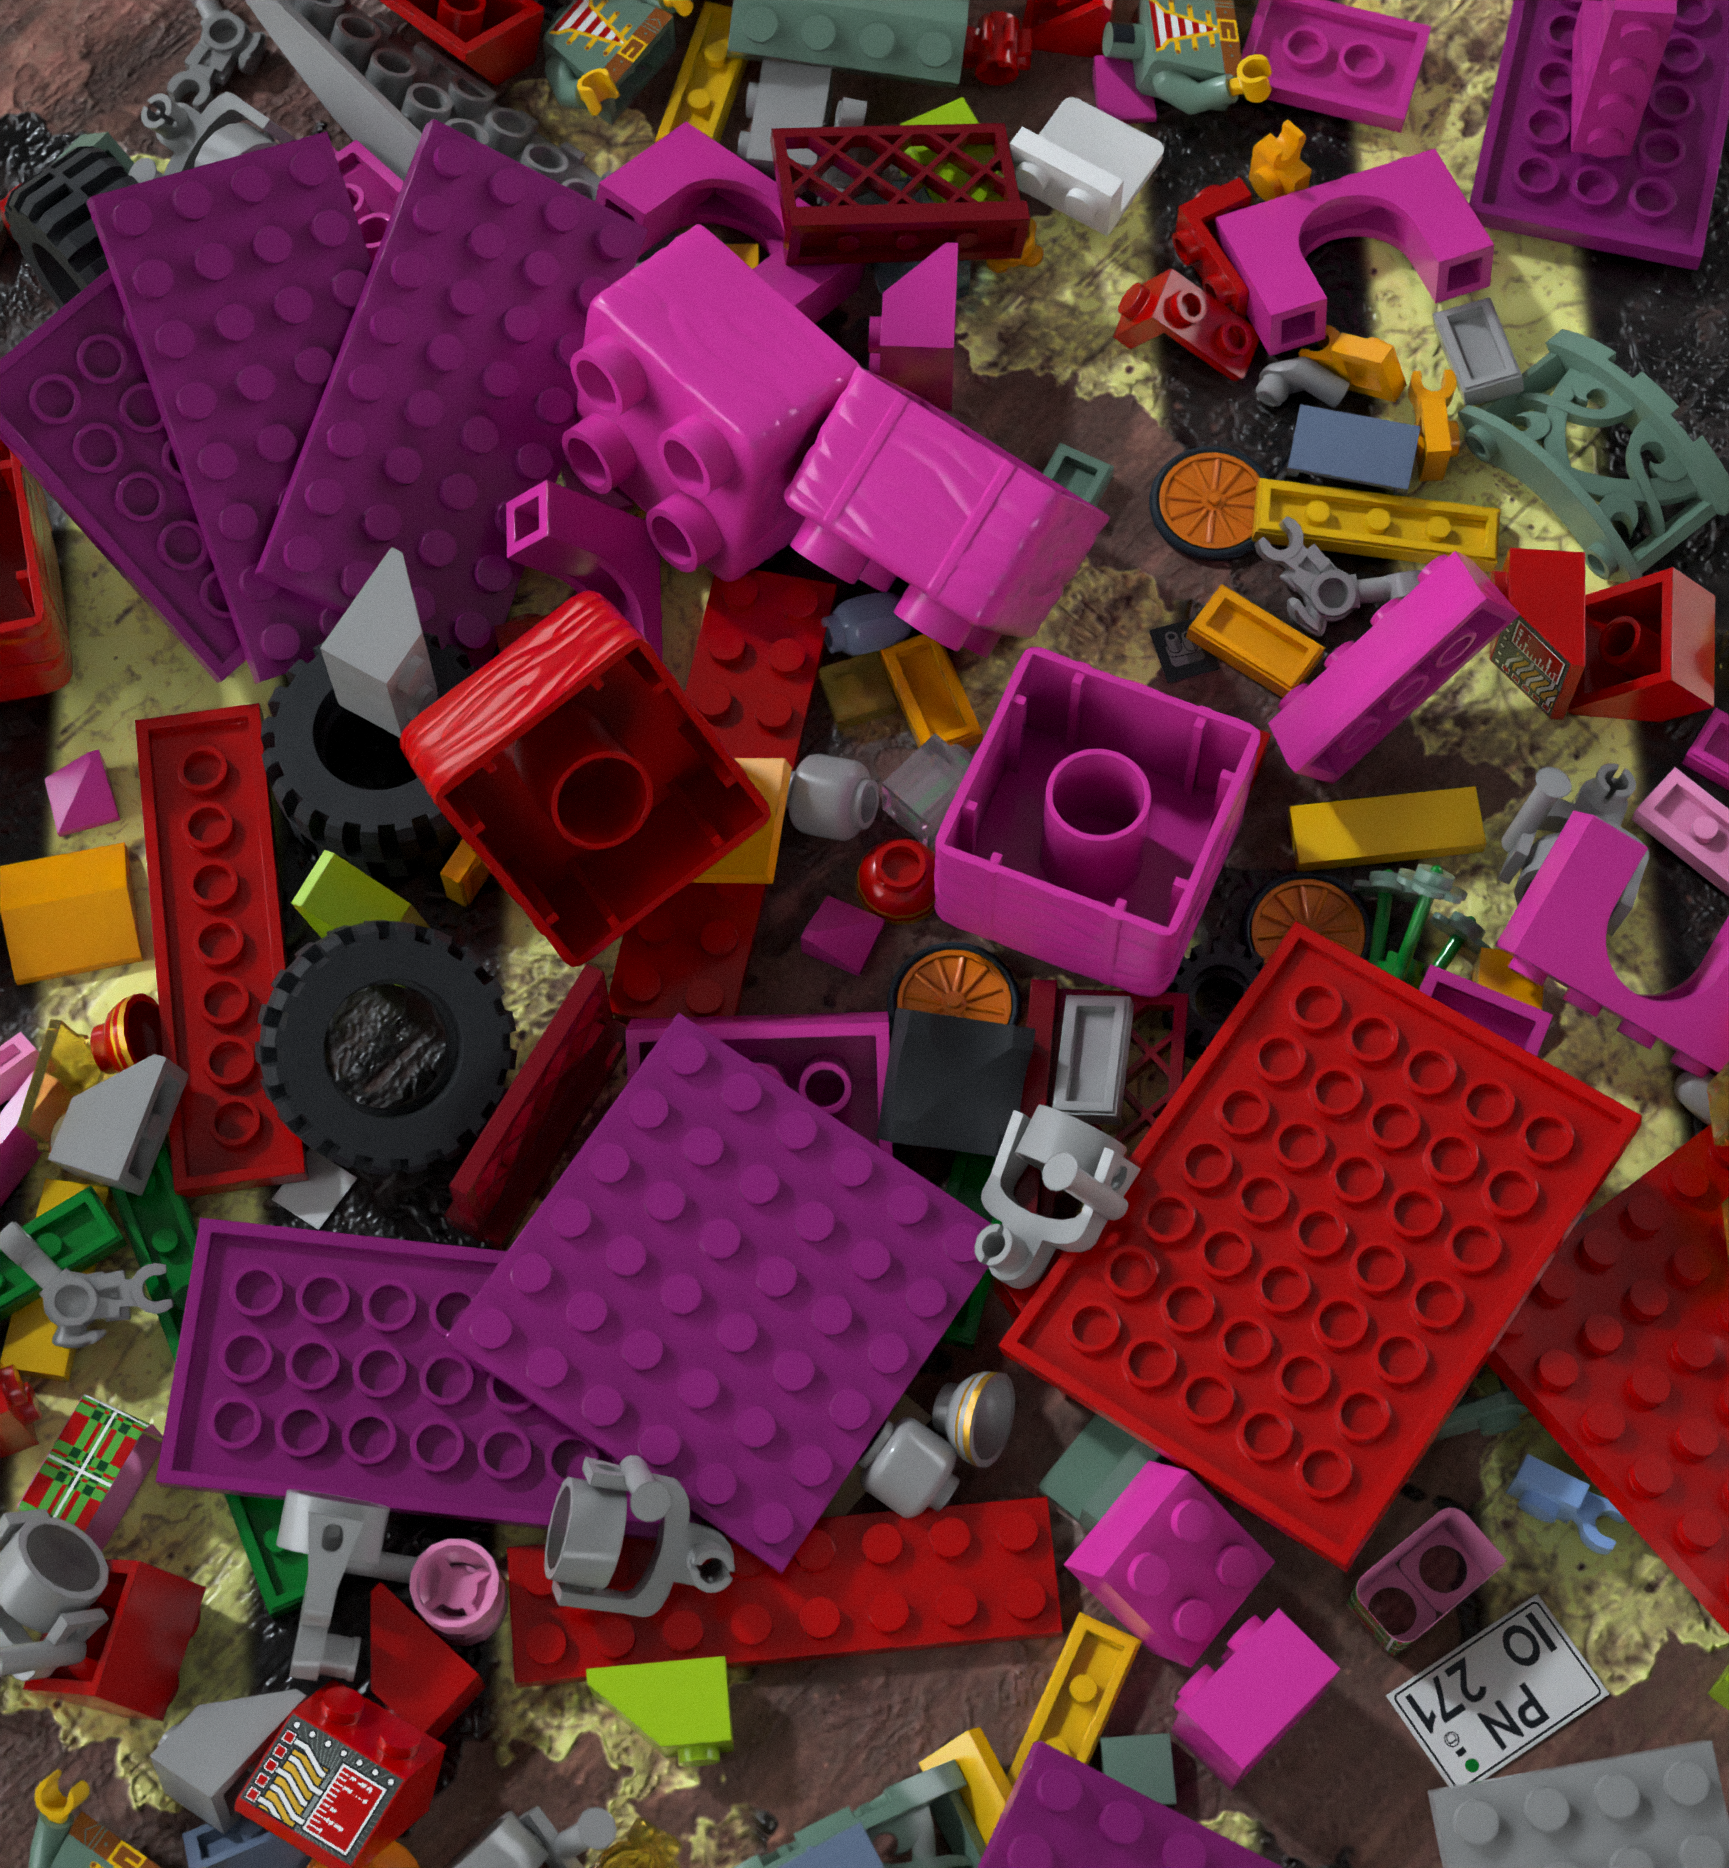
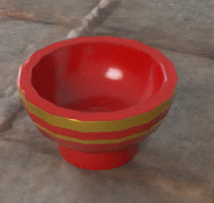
M908 838L888 839L873 846L862 858L855 878L856 893L864 909L871 914L885 919L886 923L892 925L914 924L929 917L935 910L936 901L934 891L935 853L923 843Z
M139 993L122 999L108 1013L105 1023L98 1024L93 1028L90 1038L91 1051L97 1066L102 1072L109 1075L120 1073L154 1054L163 1056L159 1005L152 997Z

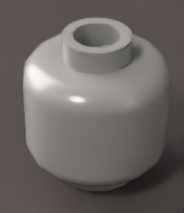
M813 754L807 756L798 765L796 771H791L785 808H788L791 823L799 832L838 841H846L854 838L862 829H868L873 823L879 804V787L877 782L871 779L869 770L861 762L825 754Z
M903 1417L894 1424L886 1419L857 1462L863 1468L860 1483L868 1493L904 1518H914L927 1507L939 1512L949 1501L960 1482V1479L952 1474L957 1453L950 1443L914 1418Z

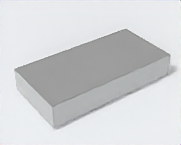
M1490 297L1432 314L1436 334L1449 367L1456 376L1457 388L1465 407L1524 391L1522 374Z
M1066 995L1052 1108L1087 1124H1121L1134 1004L1130 996Z

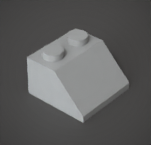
M391 547L320 647L338 705L399 738L410 721L436 702L438 692L402 552Z

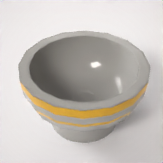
M984 1371L971 1375L960 1384L946 1383L939 1391L932 1414L934 1431L938 1435L947 1437L957 1455L967 1463L987 1468L998 1459L1005 1448L1015 1413V1392L1012 1380L1006 1373Z

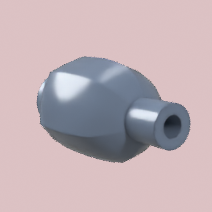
M879 592L855 597L840 603L831 616L823 617L821 620L823 628L827 626L825 644L829 652L836 653L842 651L851 657L865 656L880 652V650L906 639L913 627L893 612L901 597L890 592Z

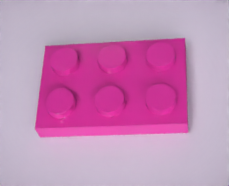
M1259 0L1242 53V60L1254 54L1263 55L1269 60L1272 74L1268 77L1271 93L1267 100L1401 133L1432 26L1327 0Z

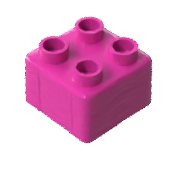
M696 224L687 232L676 237L667 247L660 249L641 265L611 284L609 288L601 291L591 301L587 312L583 348L574 353L570 361L572 377L578 388L576 413L579 421L564 432L562 436L563 452L575 475L589 489L599 494H607L618 486L647 513L646 526L649 536L656 549L669 564L686 573L693 572L703 564L723 581H735L790 544L806 517L786 504L784 499L785 490L792 482L808 449L815 444L822 424L834 408L840 395L847 388L853 372L858 366H861L833 339L773 289L704 226Z
M859 366L853 372L847 388L840 395L834 408L822 424L815 444L808 449L802 464L797 469L792 482L784 493L786 504L806 517L790 543V546L795 551L822 569L850 584L855 585L859 579L884 593L889 591L898 576L910 584L893 611L899 618L921 633L954 651L959 652L960 648L964 646L985 658L989 657L1002 634L1023 639L1032 638L1037 634L1042 622L1062 596L1063 587L1076 575L1078 568L1092 548L1096 537L1110 519V516L920 396Z
M1031 647L1025 650L1013 671L985 737L976 751L937 833L934 868L936 913L941 920L958 929L989 941L992 940L1005 947L1067 971L1098 980L1100 983L1117 987L1131 994L1149 998L1160 996L1166 992L1174 981L1188 944L1241 826L1250 784L1254 776L1257 750L1260 745V731L1252 724L1238 718L1214 711L1202 705L1196 706L1144 684L1116 677L1107 672L1092 668L1090 664L1074 661L1042 647Z

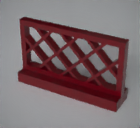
M1005 123L771 129L770 144L785 230L783 251L786 265L922 262L945 243H958V260L1021 259L1031 219L1027 201L1020 200ZM992 144L995 156L983 165L962 150L967 145ZM910 146H925L938 154V156L925 167L904 152ZM867 147L880 157L866 168L846 155V153L851 148ZM787 149H809L820 156L821 159L807 170L788 157ZM949 162L972 177L960 189L937 175ZM891 164L913 178L901 191L879 177ZM832 166H835L854 179L843 192H840L820 178ZM984 185L1003 197L1004 201L978 202L971 196ZM926 186L947 200V202L918 203L912 198ZM865 188H868L889 203L860 205L854 199ZM808 189L828 202L829 205L796 207L795 200Z
M586 963L449 1185L454 1200L444 1215L446 1222L496 1250L505 1251L626 1052L627 1025L613 1019L603 971Z
M1031 979L1027 1027L1036 1029L1033 1052L1024 1080L1020 1112L1032 1119L1039 1104L1053 1107L1066 995L1130 996L1134 1004L1132 1024L1148 1011L1170 1012L1174 1010L1172 1031L1152 1048L1133 1028L1131 1029L1130 1041L1140 1050L1143 1056L1127 1068L1123 1100L1139 1117L1118 1133L1114 1139L1125 1145L1145 1127L1149 1126L1151 1128L1156 1118L1159 1117L1184 1081L1189 1012L1188 993L1165 992L1158 997L1149 998L1126 991L1059 989L1057 980ZM1171 1049L1169 1067L1161 1057ZM1153 1064L1169 1081L1168 1092L1146 1109L1126 1086ZM1089 1124L1105 1133L1098 1124ZM1125 1154L1124 1158L1128 1160L1129 1157ZM1030 1164L1014 1186V1196L1023 1208L1033 1214L1055 1219L1056 1203L1067 1194L1064 1190L1054 1191L1046 1187L1042 1180V1171Z

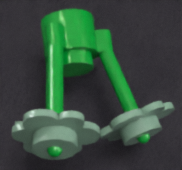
M1418 864L1416 871L1406 868H1400L1399 873H1394L1390 869L1372 871L1369 875V881L1354 880L1352 893L1378 899L1368 962L1419 990L1425 975L1421 976L1425 964L1412 959L1434 899H1444L1451 903L1460 904L1461 901L1466 900L1468 894L1463 889L1453 885L1455 876L1443 870L1439 865ZM1392 901L1417 902L1399 953L1389 950L1383 962ZM1454 911L1448 919L1441 913L1435 912L1429 920L1433 926L1450 937L1432 963L1436 967L1446 970L1461 947L1471 950L1476 955L1479 954L1481 947L1490 948V946L1482 941L1486 931L1476 923V919L1472 916L1467 917L1462 913Z

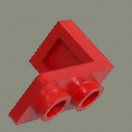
M1238 177L1222 186L1217 184L1208 186L1201 190L1193 200L1178 207L1176 230L1172 235V241L1175 251L1183 264L1186 266L1192 264L1201 277L1203 290L1245 320L1249 290L1215 240L1216 217L1231 213L1240 208L1250 207L1252 194L1242 179Z
M1173 268L1142 284L1135 283L1127 290L1118 306V312L1121 314V317L1113 334L1114 339L1131 350L1165 333L1233 382L1241 380L1246 376L1260 340L1253 325Z

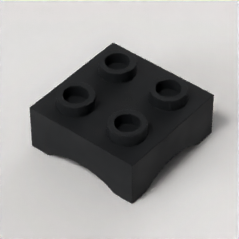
M896 1008L877 1138L894 1143L997 1157L1013 1110L1020 1112L1023 1085L1029 1060L1033 1052L1036 1029Z

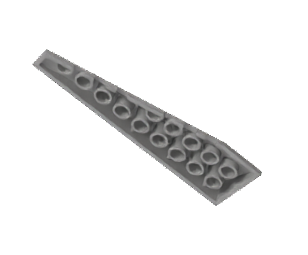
M245 0L289 62L353 141L358 140L403 182L424 127L433 119L593 201L596 199L599 182L612 174L611 171H607L600 178L583 164L586 156L585 153L567 141L561 144L559 148L536 132L539 122L522 110L516 111L511 108L500 107L494 103L495 91L424 42L420 41L413 47L397 36L399 25L381 12L371 18L351 4V0ZM675 230L638 257L634 268L652 257L660 249L667 247L680 234Z

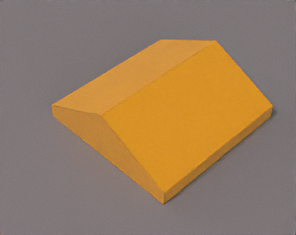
M125 842L0 866V914L14 980L17 985L144 961L128 850Z

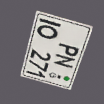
M1537 1593L1387 1694L1386 1697L1446 1784L1454 1786L1485 1780L1608 1696L1609 1692Z

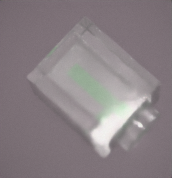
M936 733L933 734L882 783V808L917 840L929 847L936 840L943 819L973 756L958 744L949 746Z

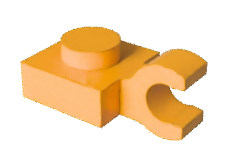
M1288 119L1283 122L1282 131L1278 138L1269 133L1253 147L1248 180L1251 182L1256 193L1265 201L1309 187L1312 169L1299 159L1302 147L1306 141V135Z
M1326 325L1325 339L1317 341L1319 347L1324 349L1311 351L1302 348L1298 353L1299 357H1308L1350 383L1349 391L1396 402L1407 385L1394 346L1375 337L1363 338L1343 332L1340 334L1336 328Z
M1452 369L1444 370L1441 390L1430 391L1423 386L1421 371H1413L1411 375L1408 398L1415 411L1414 425L1421 426L1416 448L1419 482L1443 481L1450 457H1457L1459 454L1460 436L1458 422L1456 420L1448 421L1447 407L1453 400L1457 385L1456 376Z

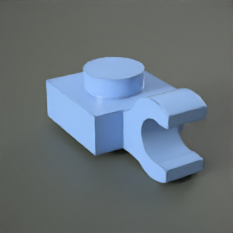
M1530 1454L1526 1455L1517 1468L1506 1491L1507 1494L1519 1499L1517 1505L1522 1511L1538 1520L1547 1523H1554L1556 1519L1566 1524L1570 1520L1575 1522L1583 1544L1598 1554L1609 1555L1614 1549L1616 1541L1602 1535L1598 1531L1596 1518L1607 1516L1621 1524L1626 1521L1623 1515L1607 1498L1588 1491L1589 1484Z

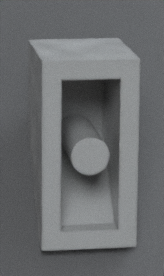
M154 1054L72 1097L66 1114H63L57 1120L51 1135L52 1150L48 1159L73 1175L142 1196L189 1074L168 1058Z
M297 1689L198 1705L181 1724L172 1726L163 1735L157 1749L150 1755L164 1793L225 1835L242 1816L241 1813L234 1810L237 1797L292 1710L308 1699L307 1695Z

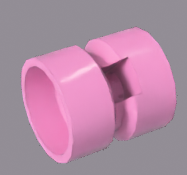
M446 1539L431 1545L418 1557L410 1574L409 1591L415 1608L425 1624L443 1641L452 1645L471 1646L487 1640L500 1628L508 1612L509 1594L494 1559L481 1545L467 1539Z

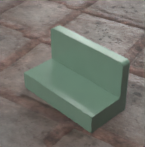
M1096 1414L1042 1479L1039 1491L1086 1530L1091 1532L1148 1460L1162 1463L1166 1458Z

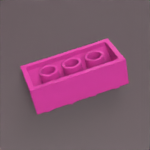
M1454 551L1449 557L1443 554L1432 560L1419 573L1417 580L1420 583L1402 600L1394 598L1384 604L1371 618L1372 628L1356 642H1345L1327 657L1324 662V666L1327 669L1310 685L1307 683L1300 684L1283 697L1278 705L1281 711L1268 724L1287 764L1294 773L1334 784L1520 615L1471 558Z

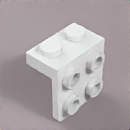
M1069 97L1060 104L1039 135L1021 127L1010 142V151L1019 190L1107 237L1162 161L1164 152L1163 144L1160 141L1075 97Z

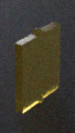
M50 1019L17 1122V1127L38 1143L37 1149L39 1152H51L53 1128L57 1120L63 1114H66L72 1097L101 1083L105 1074L99 1069L93 1058L91 1045L88 1044V1035L77 1034L62 1020Z

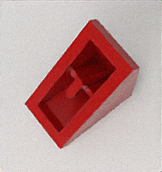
M1027 0L1022 29H1032L1033 50L1090 58L1104 55L1102 49L1104 28L1107 22L1114 21L1116 0Z

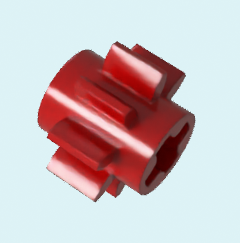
M993 11L982 15L978 19L977 28L967 27L963 67H975V75L980 81L989 85H1005L1013 82L1018 77L1019 69L1030 70L1032 29H1020V21L1016 16L1008 12Z

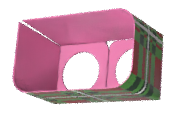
M84 1394L16 1508L19 1511L46 1509L50 1517L62 1519L82 1530L102 1552L161 1451L162 1443L142 1433L147 1432L163 1439V1435L153 1424Z
M1445 1508L1435 1514L1364 1573L1350 1595L1347 1605L1385 1650L1394 1657L1499 1570L1497 1568L1507 1560L1465 1512L1457 1508ZM1445 1545L1452 1547L1463 1556L1466 1562V1579L1458 1589L1452 1592L1441 1593L1434 1591L1423 1582L1420 1576V1559L1428 1549L1434 1546ZM1399 1560H1400V1563H1399L1400 1569H1399V1568L1397 1567V1565L1395 1564V1563L1398 1562ZM1398 1588L1405 1591L1413 1599L1416 1606V1619L1413 1626L1407 1632L1400 1635H1390L1368 1610L1371 1598L1381 1589ZM1435 1610H1436V1611H1439V1612H1441V1613L1443 1614V1615L1440 1616L1436 1621H1435V1619H1436V1612H1435Z

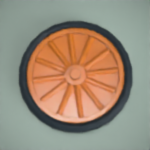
M1202 446L1186 450L1166 463L1154 479L1149 495L1150 514L1162 538L1179 552L1206 561H1224L1240 557L1255 548L1254 544L1257 543L1252 541L1256 487L1259 478H1270L1264 469L1253 459L1236 450L1220 446Z
M1298 871L1289 873L1267 882L1253 895L1245 908L1241 921V943L1243 946H1246L1244 952L1246 958L1251 959L1256 952L1264 958V967L1292 925L1297 921L1368 961L1374 929L1370 911L1358 894L1351 892L1352 888L1333 876L1318 872Z
M945 942L931 945L916 952L902 964L893 977L887 994V1011L892 1031L896 1008L1018 1026L1021 1019L1022 999L1018 983L1013 974L996 955L982 947L969 943Z

